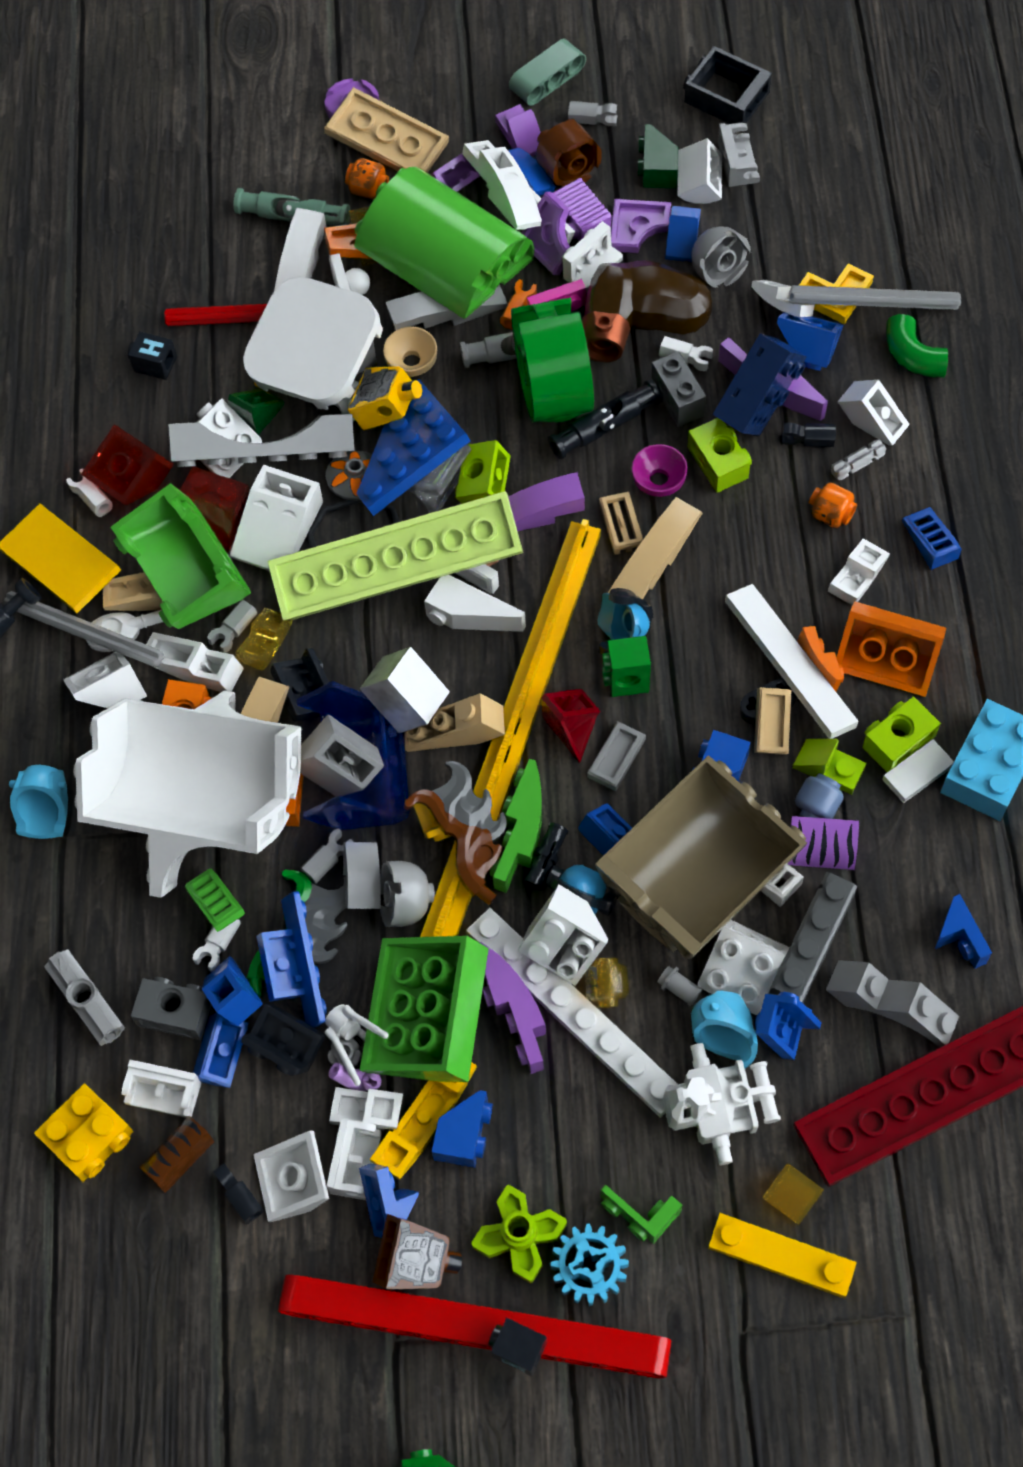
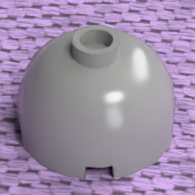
M721 226L710 228L702 233L694 243L691 252L693 268L696 274L712 287H717V285L722 283L725 286L731 285L740 278L747 268L748 261L746 256L747 251L750 252V245L748 240L734 229Z
M386 861V863H383L380 872L381 895L384 894L386 906H381L380 909L383 923L386 927L413 925L425 915L428 904L434 902L433 883H428L427 876L423 870L411 862Z

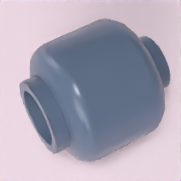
M820 773L816 777L810 776L806 778L795 798L796 806L802 810L799 816L833 819L844 798L843 793L839 790L841 785Z

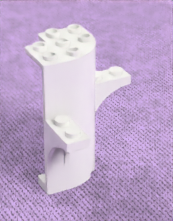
M229 691L219 693L196 709L124 698L92 718L90 724L92 750L78 757L74 765L77 821L148 834L146 850L149 852V868L147 870L150 896L162 898L177 886L179 869L188 851L200 847H221L258 854L278 837L290 816L286 812L289 799L295 800L301 769V727L258 720L239 714L235 711V692Z

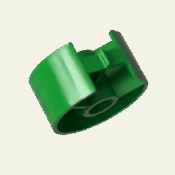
M571 297L511 309L517 365L525 403L532 422H563L581 414L592 412L594 409L593 380L586 337L580 313H571Z

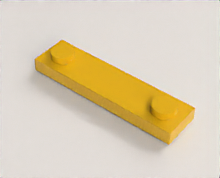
M722 1213L719 1214L708 1249L844 1299L847 1296L857 1263Z

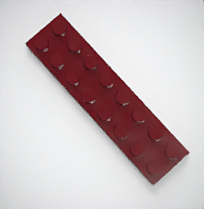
M1023 1006L795 1121L793 1126L827 1187L1022 1088Z

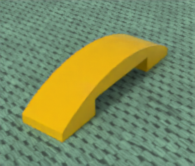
M472 1062L469 1081L477 1068V1065ZM428 1080L398 1123L397 1129H394L393 1132H388L371 1156L370 1162L388 1166L393 1177L400 1180L435 1136L438 1118L453 1109L468 1082H437Z

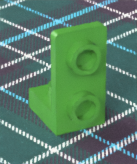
M604 1185L600 1190V1197L603 1199L601 1205L612 1216L617 1218L621 1215L630 1223L628 1229L643 1242L648 1239L654 1244L682 1211V1204L671 1196L665 1203L659 1200L647 1215L651 1220L647 1222L607 1185Z

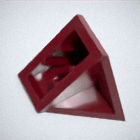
M583 689L545 693L541 697L542 718L580 763L596 718L601 711Z

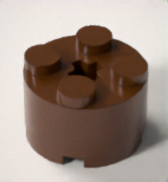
M568 119L555 125L550 130L542 131L537 138L539 143L536 150L537 163L557 186L563 187L578 178H582L586 183L592 177L589 173L594 166L598 169L601 163L602 151L600 146L574 119Z

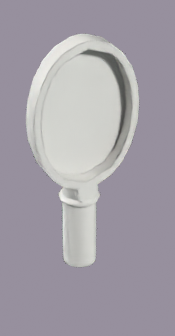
M161 610L145 615L141 614L138 617L125 612L110 613L95 619L92 623L135 640L139 635L140 629L161 623L163 620L159 616ZM86 640L88 645L96 651H113Z

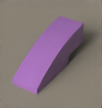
M577 472L538 483L508 496L517 531L553 524L557 516L585 510V497Z

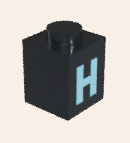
M139 331L135 342H131L128 348V358L134 372L167 380L177 358L171 339Z
M506 1318L503 1326L499 1324L495 1326L488 1345L493 1347L491 1350L492 1358L533 1376L548 1341L547 1336Z

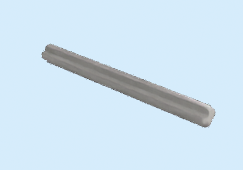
M793 285L789 290V301L802 304L957 310L961 305V294L959 292Z
M13 591L8 592L3 600V604L5 605L17 593ZM26 602L16 611L155 668L159 667L164 659V653L159 649L40 602L33 605Z

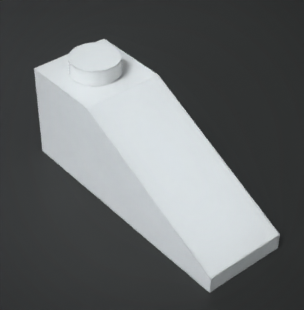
M451 575L440 577L424 600L426 616L439 626L446 625L452 629L523 632L526 627L525 612Z

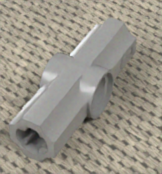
M67 949L51 956L44 965V968L97 1042L102 1046L117 1039L125 1027L71 952ZM91 992V996L87 1001L83 1003L77 1002L82 993Z

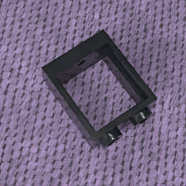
M714 46L707 55L701 57L694 73H690L686 77L683 84V89L685 90L684 102L729 124H746L770 93L772 73ZM714 73L747 88L737 103L704 88Z

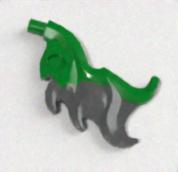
M285 869L282 872L283 878L296 883V891H299L301 900L306 905L307 915L305 922L307 931L313 939L312 956L314 964L327 963L335 957L338 950L334 948L326 951L324 949L330 941L340 937L348 926L347 922L340 925L335 924V918L341 911L346 909V876L344 877V886L336 890H327L312 884L309 877L303 872ZM258 950L250 964L246 978L258 997H261L262 982L265 981Z

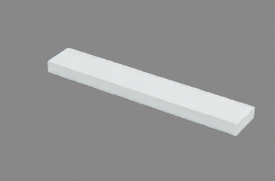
M751 584L727 594L725 598L726 604L829 739H833L855 729L859 721L755 586Z

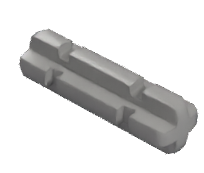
M876 439L868 444V448L864 446L844 457L845 461L839 460L832 464V475L836 480H843L849 476V472L853 474L872 463V459L877 460L884 456L886 447L882 441Z

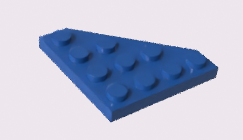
M420 379L417 381L422 386V396L411 400L402 419L384 425L357 491V495L373 516L471 441L465 431Z

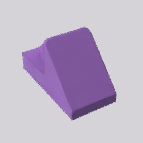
M517 105L496 114V124L513 149L521 148L531 156L536 155L539 144L537 138L541 132L532 109L524 111L521 105Z

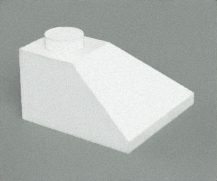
M114 652L63 679L75 700L104 708H109L124 698L142 701L141 699L147 697L130 663L118 652Z

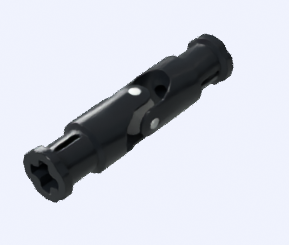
M651 379L646 380L643 386L632 392H624L593 412L570 423L569 428L557 435L552 434L548 436V443L556 457L563 459L566 457V453L579 446L583 448L607 432L641 414V410L651 404H659L662 402V395L654 381Z

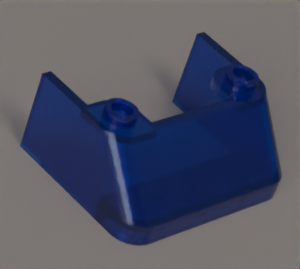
M334 681L296 699L298 706L320 713L321 722L329 714L376 746L384 764V767L363 790L344 796L339 795L303 812V819L335 829L339 828L340 830L395 825L406 820L410 809L406 810L403 807L405 800L409 798L403 732L398 733L363 692Z

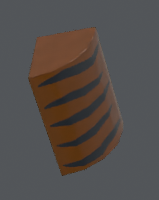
M188 1116L139 1168L166 1193L214 1143V1140L208 1131Z

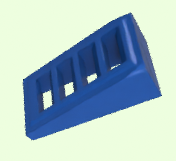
M931 507L902 519L903 524L930 570L959 559L961 553L960 545ZM925 518L929 521L919 526L915 524V522ZM930 527L933 528V531L923 534L921 532ZM935 536H938L939 538L932 542L928 541V539L933 538ZM939 545L944 546V548H941L939 550L934 549V547H937Z

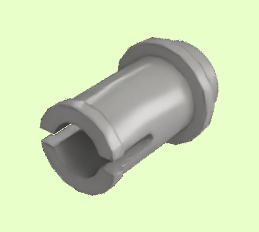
M668 966L659 977L657 983L662 985L661 989L663 991L668 989L691 1006L703 988L678 972L679 968L675 967L673 969Z

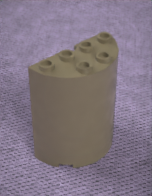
M709 755L595 863L597 871L606 886L621 894L617 900L628 913L661 944L672 952L678 950L683 958L692 959L807 845L805 835L794 825L789 827L780 819V813L771 804L760 805L754 799L757 794L746 782L739 783L731 776L732 771L724 762L720 760L716 762Z

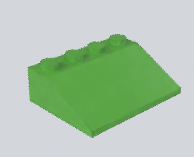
M469 936L382 938L368 1020L387 1032L389 1036L387 1039H383L370 1030H366L360 1071L437 1082H468L489 948Z

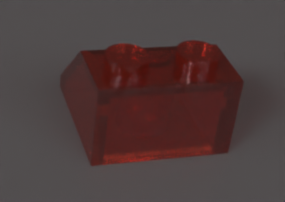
M114 424L81 475L127 506L157 490L174 464Z
M192 466L180 491L194 502L228 553L235 540L249 496L248 484Z

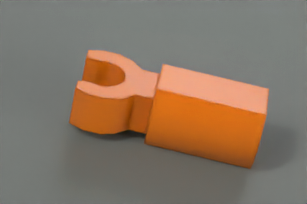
M519 279L516 282L515 294L511 296L500 318V323L503 327L512 330L511 309L527 306V297L537 294L536 284H533L529 291H523V280Z

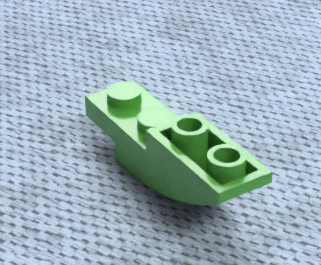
M532 759L528 760L525 769H519L514 782V786L517 787L513 797H507L502 810L507 819L506 827L508 828L502 843V847L505 849L502 857L491 868L490 876H493L494 889L505 893L508 891L518 864L530 868L535 858L533 852L538 847L540 840L542 793L536 761Z

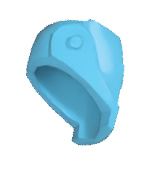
M31 765L24 771H19L17 779L9 781V787L13 788L10 795V808L17 824L16 833L20 836L38 839L62 837L68 812L67 784L63 770L46 765Z
M716 991L714 994L702 998L691 1012L692 1032L695 1042L703 1043L705 1049L717 1055L733 1060L742 1059L744 1069H746L756 1058L758 1050L756 1031L753 1028V1020L749 1008H747L742 997L734 992Z

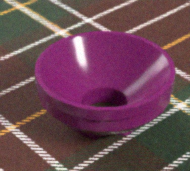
M663 444L650 445L639 451L632 462L633 480L636 486L648 495L657 497L668 496L678 491L684 484L687 476V462L684 456L674 447ZM655 473H662L667 476L668 481L665 484L657 485L650 480V477Z

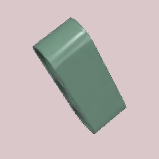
M561 39L517 70L509 81V89L528 105H535L579 73L585 65L586 55L568 40Z

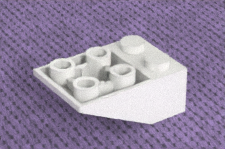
M263 465L250 489L230 558L270 571L269 560L299 552L323 504L319 483Z

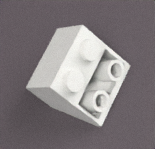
M558 885L528 927L518 952L576 986L605 947L608 938L589 903L561 885Z

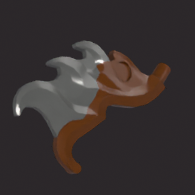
M448 761L445 763V766L452 771V776L448 783L432 791L424 789L416 791L405 800L403 807L409 810L415 804L425 805L430 810L443 833L455 838L457 843L456 869L458 876L473 898L476 895L489 906L497 895L485 886L486 881L484 878L500 857L502 846L500 844L494 845L493 842L498 840L504 833L507 819L504 812L499 815V820L493 821L490 812L492 799L489 791L484 789L483 798L476 797L473 793L472 777L468 769L459 762Z

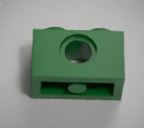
M646 636L608 640L607 653H602V676L604 686H610L611 696L618 697L649 693L651 662Z

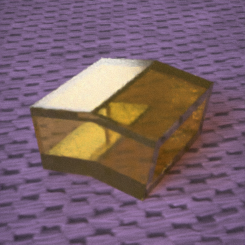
M787 1163L762 1198L800 1226L820 1198L824 1189Z

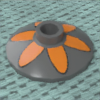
M354 450L347 452V457L333 458L327 466L325 475L328 488L335 495L345 500H361L357 495V491L372 454Z

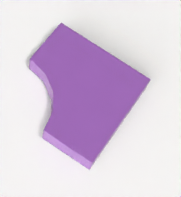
M545 192L537 205L542 220L541 226L524 229L521 233L532 240L534 256L553 275H560L563 270V255L570 247L565 234L566 218L570 209L552 192Z
M614 199L611 246L619 252L638 253L641 244L648 237L656 233L668 232L671 202Z

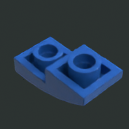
M521 148L508 150L520 167L529 187L538 196L541 197L545 192L555 191V185L551 178L530 154Z

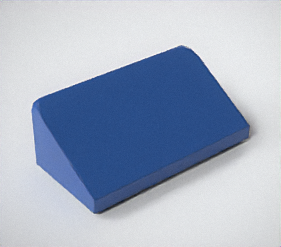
M608 803L587 813L578 828L581 834L603 856L632 829Z
M218 1013L210 1015L193 1073L198 1076L201 1083L225 1088L231 1087L243 1045L240 1041L243 1035L246 1034L249 1023L243 1021L239 1026H236Z

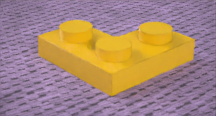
M847 264L834 284L808 272L799 285L869 288L873 283L874 276ZM815 304L814 310L843 324L846 323L856 306Z

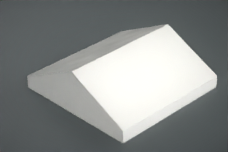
M307 1131L253 1154L268 1222L310 1212L329 1199L314 1131Z

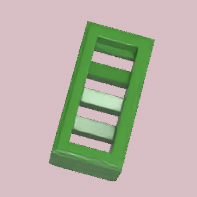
M213 869L206 870L186 883L185 889L217 932L245 914L243 908Z

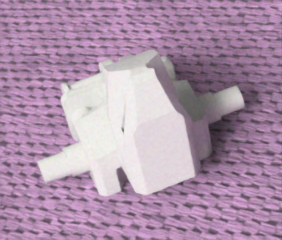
M697 1043L690 1046L694 1060L692 1062L694 1069L687 1072L684 1083L674 1086L668 1085L665 1089L662 1100L668 1125L673 1130L697 1126L698 1141L701 1144L712 1143L713 1149L716 1150L719 1165L730 1164L733 1162L729 1148L731 1146L729 1141L730 1134L749 1130L750 1134L756 1133L759 1127L753 1102L761 1101L765 1117L764 1124L775 1123L781 1120L773 1097L776 1095L775 1087L770 1085L766 1069L767 1063L765 1061L750 1065L757 1086L750 1088L742 1059L736 1060L734 1066L718 1069L715 1064H710L704 1044Z

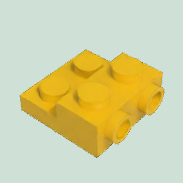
M84 1083L34 1134L84 1182L88 1177H95L103 1169L104 1161L113 1152L121 1151L130 1141L129 1136L134 1131Z

